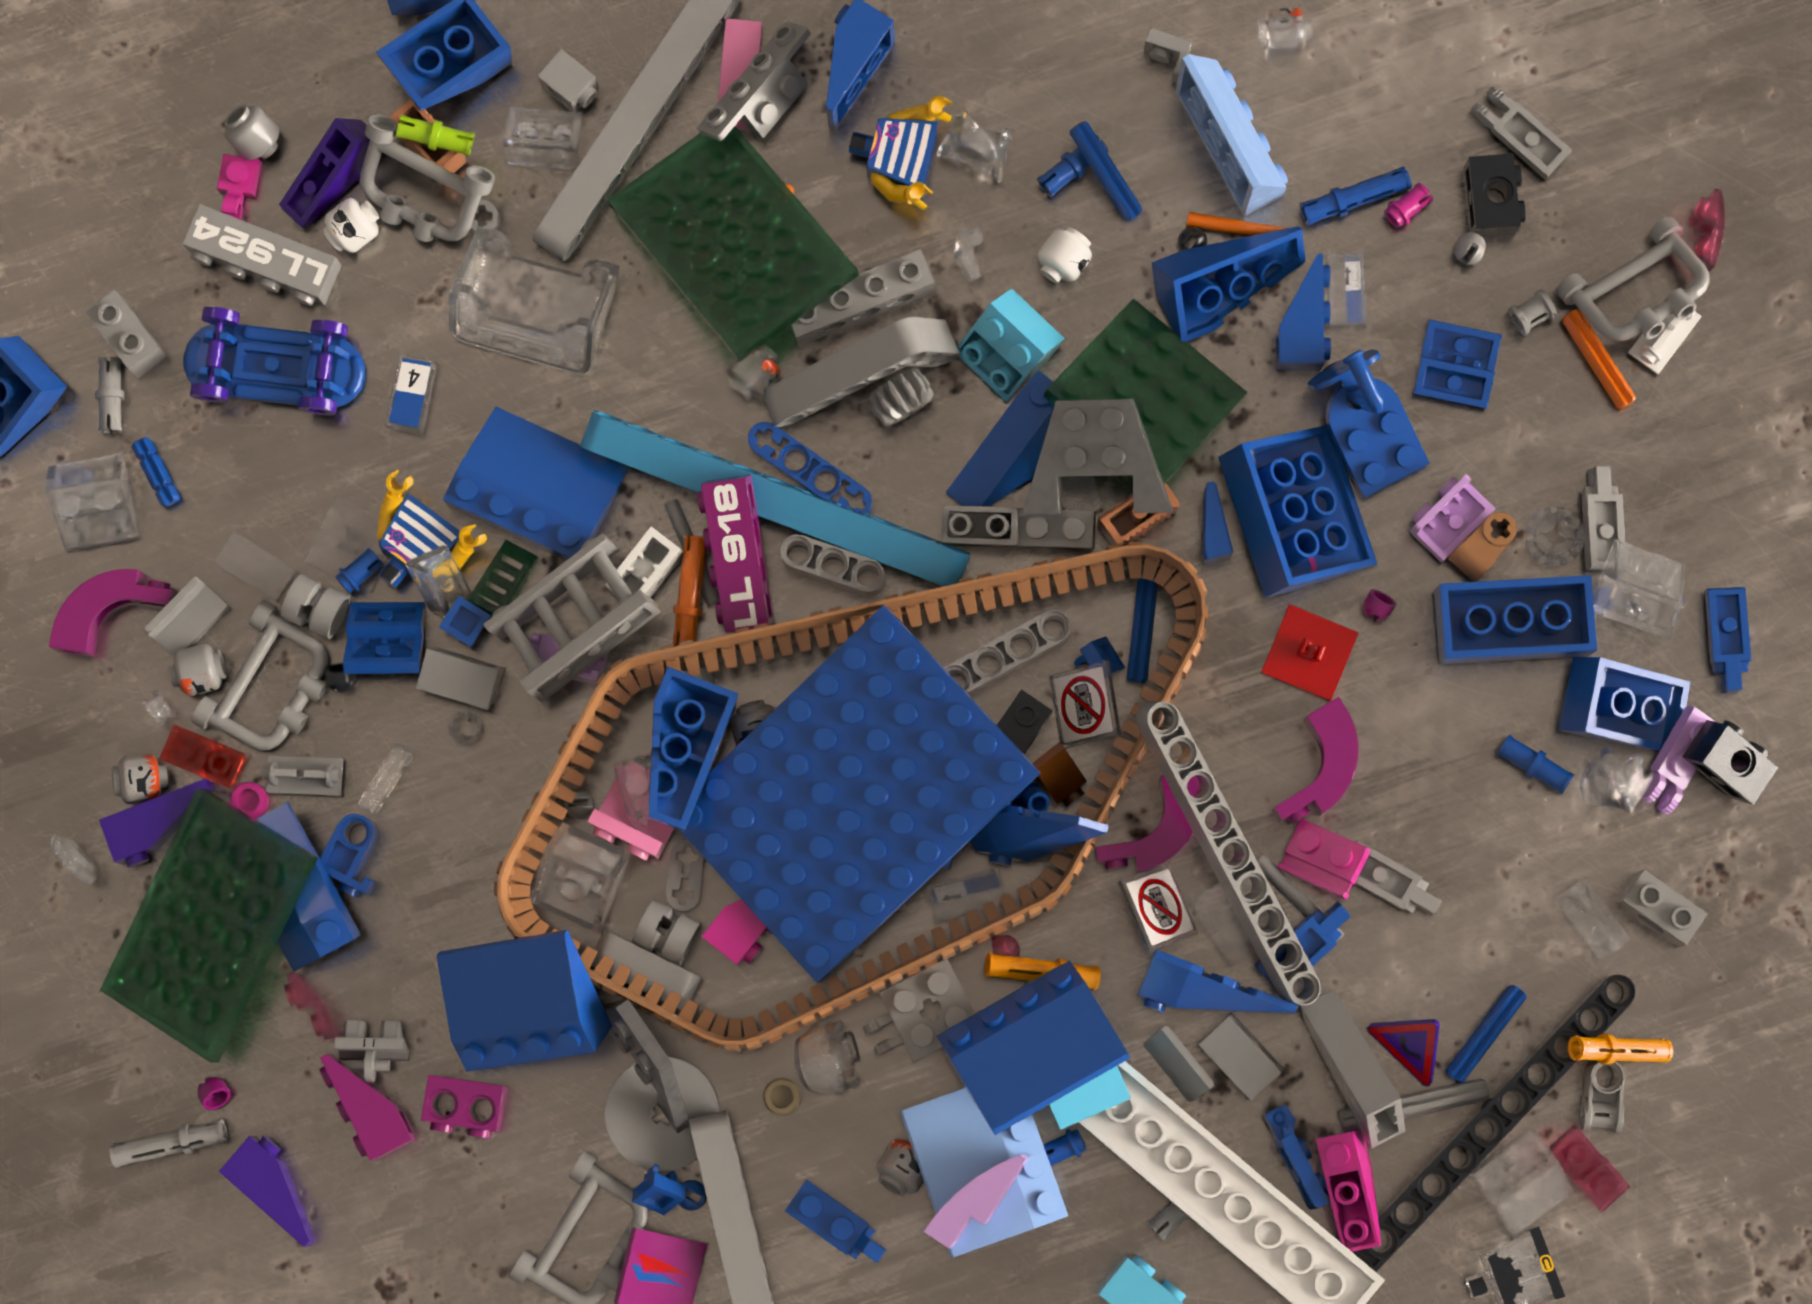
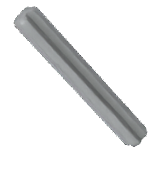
M1481 1078L1400 1096L1403 1117L1407 1119L1487 1101L1489 1099L1488 1085L1485 1079ZM1350 1108L1342 1109L1339 1113V1118L1343 1130L1360 1129Z

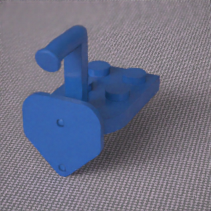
M1373 349L1365 352L1358 350L1346 358L1328 365L1307 383L1311 390H1320L1332 384L1335 387L1326 406L1325 417L1327 427L1360 496L1363 498L1430 464L1396 392L1387 383L1373 378L1368 368L1370 364L1381 357L1379 351ZM1347 402H1349L1355 408H1351Z

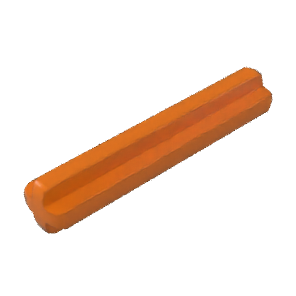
M1575 309L1567 313L1562 318L1563 325L1618 409H1622L1630 405L1636 399L1635 394L1581 310Z

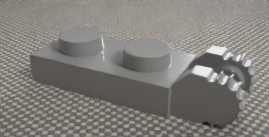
M1491 87L1486 92V95L1501 111L1506 112V114L1499 119L1480 103H1476L1471 108L1472 114L1485 127L1490 128V132L1546 180L1569 156L1572 149L1518 101L1515 103L1500 91L1499 88Z

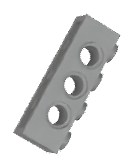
M919 249L783 303V309L796 343L800 347L935 293V282L922 250Z

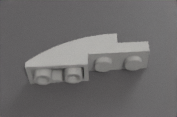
M943 505L942 543L1095 549L1096 511L1062 510L1061 514L1022 515L1024 508Z

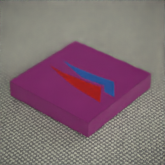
M632 1227L614 1303L693 1304L707 1244Z

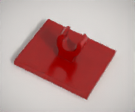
M1289 604L1261 673L1331 702L1359 632Z

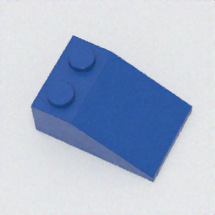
M452 0L376 51L377 56L420 111L483 84L512 64L510 46L474 0Z
M854 0L850 6L845 4L835 19L837 26L826 103L828 127L834 132L895 43L894 20L863 0Z
M20 336L0 338V457L49 413L67 388L60 378Z
M1573 656L1559 730L1592 739L1660 752L1686 707L1691 682L1601 657Z

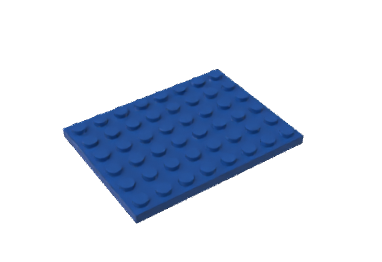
M883 605L709 772L685 832H681L814 981L821 983L1039 776L1041 772L893 612Z

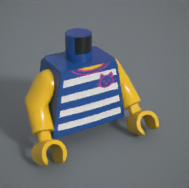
M937 95L929 103L890 113L886 118L878 119L874 136L853 132L849 153L868 157L866 166L867 176L871 178L872 185L888 201L913 204L920 210L926 209L927 205L920 198L922 199L924 194H933V191L925 184L938 136V122H934L936 118L942 122H949L952 115L942 112L944 106L953 104L949 99Z
M397 469L389 474L386 478L388 491L385 494L379 511L377 538L380 541L379 547L382 553L390 561L378 574L379 577L396 589L408 573L424 583L428 579L437 580L459 572L474 552L473 547L483 545L486 542V534L479 535L473 540L471 532L476 527V524L468 525L458 530L410 493L404 497L403 492L413 485V478L411 476H408L403 486H401L396 481V475L399 470Z

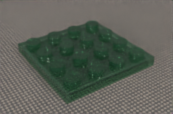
M1133 298L1046 389L1043 396L1054 406L1057 400L1133 398L1165 485L1243 400L1247 391L1186 341L1181 342L1179 336Z

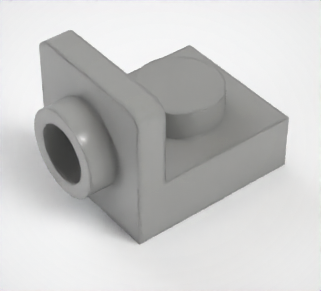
M1153 28L1149 29L1144 52L1150 53L1149 56L1152 59L1161 63L1177 62L1172 83L1177 84L1182 58L1189 54L1194 55L1190 53L1192 41Z

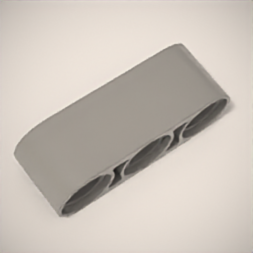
M798 534L787 537L781 544L780 554L783 564L793 573L863 597L876 596L885 586L883 567L879 562L871 558ZM800 545L808 550V555L802 562H792L787 557L788 551L793 546ZM832 557L838 558L844 563L842 570L834 575L828 574L822 569L824 562ZM867 569L873 570L879 575L877 583L870 587H865L858 582L859 574Z
M603 930L594 948L598 953L592 965L596 968L602 957L606 955L615 960L609 975L613 976L619 966L623 964L631 969L627 984L630 985L637 973H640L648 978L643 992L647 993L653 983L657 982L665 987L660 999L664 1002L671 991L680 994L682 997L677 1007L679 1010H682L688 999H692L702 979L606 930Z

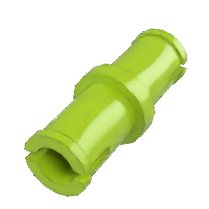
M401 114L396 138L426 144L428 149L434 151L437 148L470 156V148L473 146L475 133L442 126V121L435 120L434 123Z

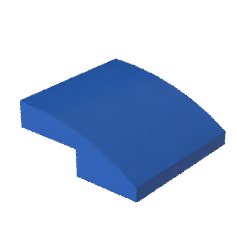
M1428 319L1413 393L1487 409L1502 334Z
M425 602L350 603L346 622L347 642L343 657L344 674L420 673L425 626Z

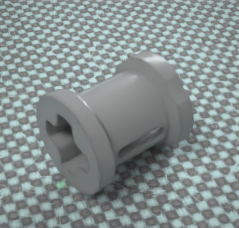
M1542 289L1535 292V297L1518 307L1513 305L1508 309L1512 322L1523 336L1528 335L1531 332V328L1546 319L1554 320L1558 316L1552 300Z

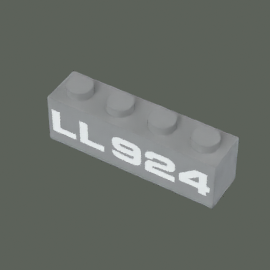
M199 204L182 243L191 253L190 258L209 267L212 262L225 266L224 272L238 279L244 280L246 275L258 279L259 286L278 293L281 288L293 293L291 298L308 306H312L314 302L325 306L342 267L335 256L202 204Z

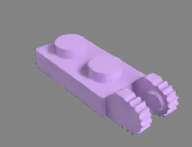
M1687 705L1649 769L1651 772L1641 790V798L1648 803H1652L1661 795L1657 802V809L1665 815L1675 810L1683 797L1682 790H1685L1696 771V768L1682 757L1706 720L1713 721L1693 706Z

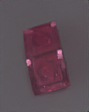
M1716 188L1707 198L1703 196L1700 198L1693 213V217L1698 219L1694 231L1703 234L1694 249V253L1704 263L1708 272L1715 267L1725 228L1723 194L1721 190Z
M291 972L286 974L289 982L284 985L287 999L291 1006L296 1005L300 1011L314 1008L315 1014L311 1015V1022L318 1037L323 1035L324 1041L328 1042L335 1041V1037H341L343 1031L341 1024L321 992L300 973Z
M1575 1125L1570 1127L1546 1149V1152L1601 1212L1605 1211L1630 1188L1629 1184L1609 1160L1598 1152L1583 1132Z

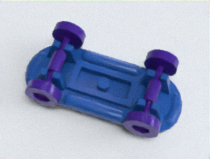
M204 307L201 320L210 325L202 327L192 336L183 356V368L187 379L191 383L190 396L209 402L223 403L227 402L228 397L299 405L298 409L304 412L318 415H335L337 407L344 406L356 398L362 390L365 381V365L362 356L351 343L345 340L347 339L348 326L330 320H312L309 333L239 324L240 313L234 310L220 307Z

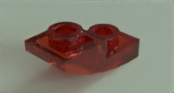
M174 724L159 759L230 788L244 753Z

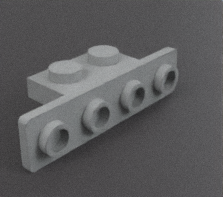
M786 22L775 31L772 39L760 53L753 57L747 69L729 86L728 91L716 106L707 112L705 119L697 127L701 135L722 141L740 119L743 120L754 136L764 138L808 85L790 61L811 35L807 27Z

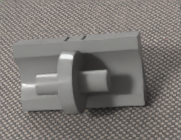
M346 1020L341 1037H335L334 1049L338 1050L339 1059L351 1060V1071H364L366 1082H375L377 1071H390V1061H408L409 1049L404 1040L403 1027L398 1020H384L380 1022L379 1038H366L367 1024L365 1021Z

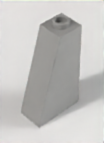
M1336 990L1320 993L1318 999L1313 1004L1301 1005L1304 1024L1370 1147L1374 1148L1406 1132L1401 1098Z

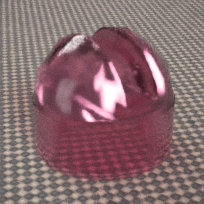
M1009 935L991 937L993 954L1019 956L1020 946L1015 938Z

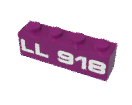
M746 475L707 481L701 484L702 491H698L697 499L701 514L706 513L708 528H704L703 537L706 550H712L714 565H710L709 574L712 587H718L720 602L715 603L718 624H724L725 633L735 632L736 629L745 627L754 629V625L767 623L768 626L772 625L775 620L752 476Z

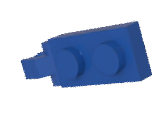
M1708 588L1705 590L1710 663L1713 674L1721 673L1722 693H1736L1743 689L1741 672H1748L1749 662L1752 661L1746 588Z
M1338 901L1324 914L1317 909L1293 929L1312 967L1337 945L1336 941L1342 935L1338 928L1351 917L1349 912ZM1281 944L1275 952V958L1278 963L1282 962L1286 957L1287 950L1284 944ZM1257 961L1254 964L1255 968L1273 986L1261 961Z
M1282 1105L1264 1114L1263 1117L1275 1139L1274 1143L1307 1208L1313 1210L1329 1203L1326 1196L1328 1194L1326 1181L1320 1172L1314 1173L1308 1161L1312 1158V1155L1304 1139L1296 1138L1293 1129L1296 1119L1288 1107Z
M807 1179L785 1209L786 1213L845 1255L849 1254L854 1259H857L862 1252L878 1263L886 1251L885 1248L871 1239L876 1230L871 1228L867 1221Z

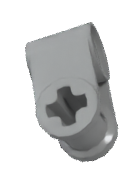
M1593 1060L1586 1066L1583 1097L1580 1105L1581 1130L1588 1131L1590 1127L1609 1128L1614 1133L1622 1132L1624 1124L1623 1098L1625 1074L1621 1065L1616 1061L1612 1064H1600ZM1607 1065L1613 1072V1079L1609 1085L1601 1087L1596 1081V1072L1600 1067ZM1595 1113H1609V1116H1597Z

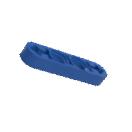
M760 422L750 429L748 443L755 455L804 489L813 492L823 500H831L832 504L840 503L842 504L840 507L845 509L849 506L847 499L840 495L838 502H835L832 498L840 492L843 482L847 483L849 486L845 488V493L854 498L858 494L863 495L862 503L865 508L862 510L855 508L853 512L862 514V512L865 514L870 513L872 497L870 492L861 484L777 426L775 427L772 423ZM768 431L772 432L771 439L779 447H781L783 440L788 442L781 449L777 460L772 458L776 454L775 449L766 444L762 448L758 447L759 441L756 437L758 433L765 435ZM792 451L801 452L806 458L805 465L797 471L788 469L784 463L786 455ZM822 472H829L836 478V484L830 491H820L815 486L816 476Z

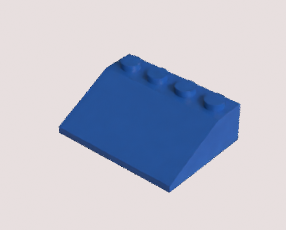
M495 407L458 466L442 500L449 508L561 559L568 560L581 550L582 545L587 540L598 537L630 467L588 451L576 442Z
M1327 425L1241 443L1218 457L1265 598L1299 590L1377 565L1342 457ZM1313 557L1317 565V571L1310 573L1311 564L1308 559Z
M568 930L440 951L436 955L450 1038L466 1072L594 1053L612 1028L611 1021Z
M1070 960L937 1035L951 1066L994 1135L1130 1058L1090 989Z

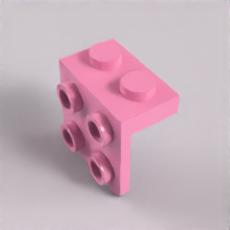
M626 761L623 763L617 776L627 812L617 778H615L600 809L594 808L587 822L596 827L592 834L612 844L615 838L629 844L626 851L647 861L649 855L659 859L675 828L648 819L651 770L633 761ZM626 778L628 779V781H627V789H626V787H625Z

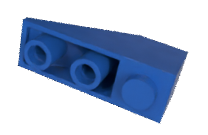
M1317 254L1277 330L1276 371H1321L1324 360H1330L1331 340L1330 338H1324V324L1330 323V301H1324V287H1329L1330 266L1323 265V254Z

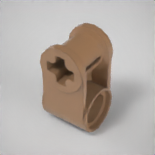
M1497 512L1491 514L1472 535L1469 534L1447 559L1473 582H1477L1498 560L1497 557L1514 539L1517 532L1515 520L1507 513ZM1499 524L1504 525L1503 535L1506 538L1501 535L1496 539L1491 536L1493 531L1491 525L1495 527Z

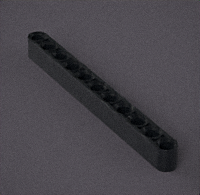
M1619 974L1601 979L1489 1096V1099L1465 1121L1378 1213L1379 1230L1385 1231L1388 1235L1389 1242L1387 1247L1379 1252L1368 1248L1352 1253L1377 1272L1576 1063V1060H1572L1570 1056L1562 1058L1557 1055L1554 1049L1557 1038L1563 1036L1570 1040L1573 1036L1597 1037L1603 1034L1635 999L1636 989L1631 979ZM1611 982H1617L1623 988L1624 995L1618 1003L1612 1002L1607 996V987ZM1586 1009L1594 1011L1597 1015V1026L1593 1030H1587L1581 1024V1014ZM1534 1064L1541 1065L1546 1073L1544 1082L1539 1086L1531 1083L1528 1077V1071ZM1508 1091L1514 1092L1519 1097V1108L1514 1113L1505 1111L1502 1106V1097ZM1481 1119L1489 1120L1494 1129L1493 1135L1486 1141L1479 1139L1475 1131L1476 1124ZM1460 1146L1467 1153V1162L1463 1167L1457 1169L1451 1165L1449 1153L1453 1148ZM1429 1174H1435L1441 1181V1189L1434 1196L1427 1195L1422 1186L1423 1180ZM1403 1202L1411 1203L1415 1210L1413 1220L1406 1224L1399 1222L1396 1216V1209Z

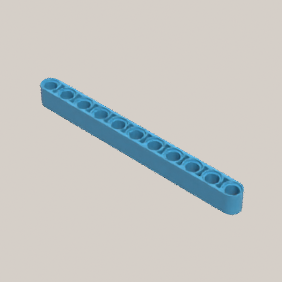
M592 410L580 444L582 448L695 492L702 491L701 484L707 481L751 475L758 516L941 586L959 583V579H962L971 556L970 553L955 546L942 543L939 540L868 513L853 512L855 509L853 507L842 508L840 507L842 504H832L831 500H823L811 491L600 411Z

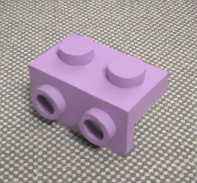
M1467 474L1459 481L1453 476L1438 491L1442 498L1433 507L1427 502L1412 517L1416 524L1410 530V533L1441 563L1496 509L1469 483L1471 478Z

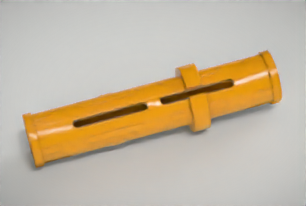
M988 952L985 958L984 975L986 977L1032 982L1067 962V959L1058 958L1055 962ZM1073 964L1088 988L1097 990L1101 977L1100 967Z
M1600 1034L1597 1037L1573 1036L1568 1043V1053L1572 1060H1596L1600 1064H1612L1615 1061L1667 1063L1673 1056V1046L1670 1040L1665 1038H1615L1611 1034Z

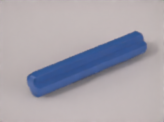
M1086 121L1078 123L1069 131L1071 137L1123 219L1126 221L1134 219L1142 212L1141 205L1089 123Z
M1141 573V579H1138L1127 672V680L1137 684L1146 683L1148 678L1158 584L1142 579L1143 573Z
M1513 984L1507 987L1446 1069V1073L1450 1078L1458 1083H1463L1525 1001L1527 995L1523 990Z

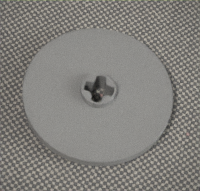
M668 1057L673 1065L688 1119L719 1112L716 1093L707 1077L692 1064L678 1058ZM637 1062L634 1063L616 1079L606 1100L605 1123L611 1142L625 1159L647 1170L654 1164L659 1165V1171L676 1170L697 1160L690 1126L677 1134L670 1122L665 1124L662 1120L657 1122L652 1120V1117L655 1115L653 1107L657 1105V1091L651 1083L645 1085L641 1081L634 1068Z

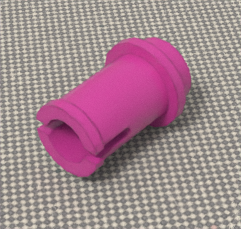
M1417 183L1414 188L1396 202L1390 201L1387 204L1388 208L1384 211L1385 216L1396 228L1407 226L1410 223L1411 217L1433 202V197L1431 195L1425 197L1430 193L1423 184Z

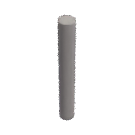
M673 499L665 503L664 506L683 548L684 535L693 536L678 499ZM705 564L701 592L707 606H711L716 602H720L716 587H712L710 574Z
M1265 854L1257 860L1264 875L1306 917L1319 909ZM1339 928L1338 930L1341 932L1342 935L1337 939L1336 942H1338L1345 935Z

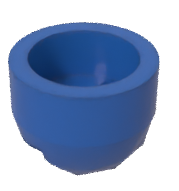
M697 1180L683 1182L682 1184L686 1185V1190L700 1195L701 1198L699 1202H696L691 1198L685 1197L679 1205L689 1211L700 1209L707 1200L704 1185Z

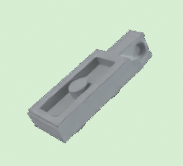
M1595 466L1592 469H1588V486L1583 487L1582 496L1586 570H1623L1627 566L1623 494H1619L1617 486H1612L1611 466Z
M1355 839L1354 842L1367 847L1371 851L1355 882L1356 885L1401 910L1405 909L1413 913L1417 906L1431 915L1437 912L1442 900L1425 891L1429 883L1424 881L1422 876Z

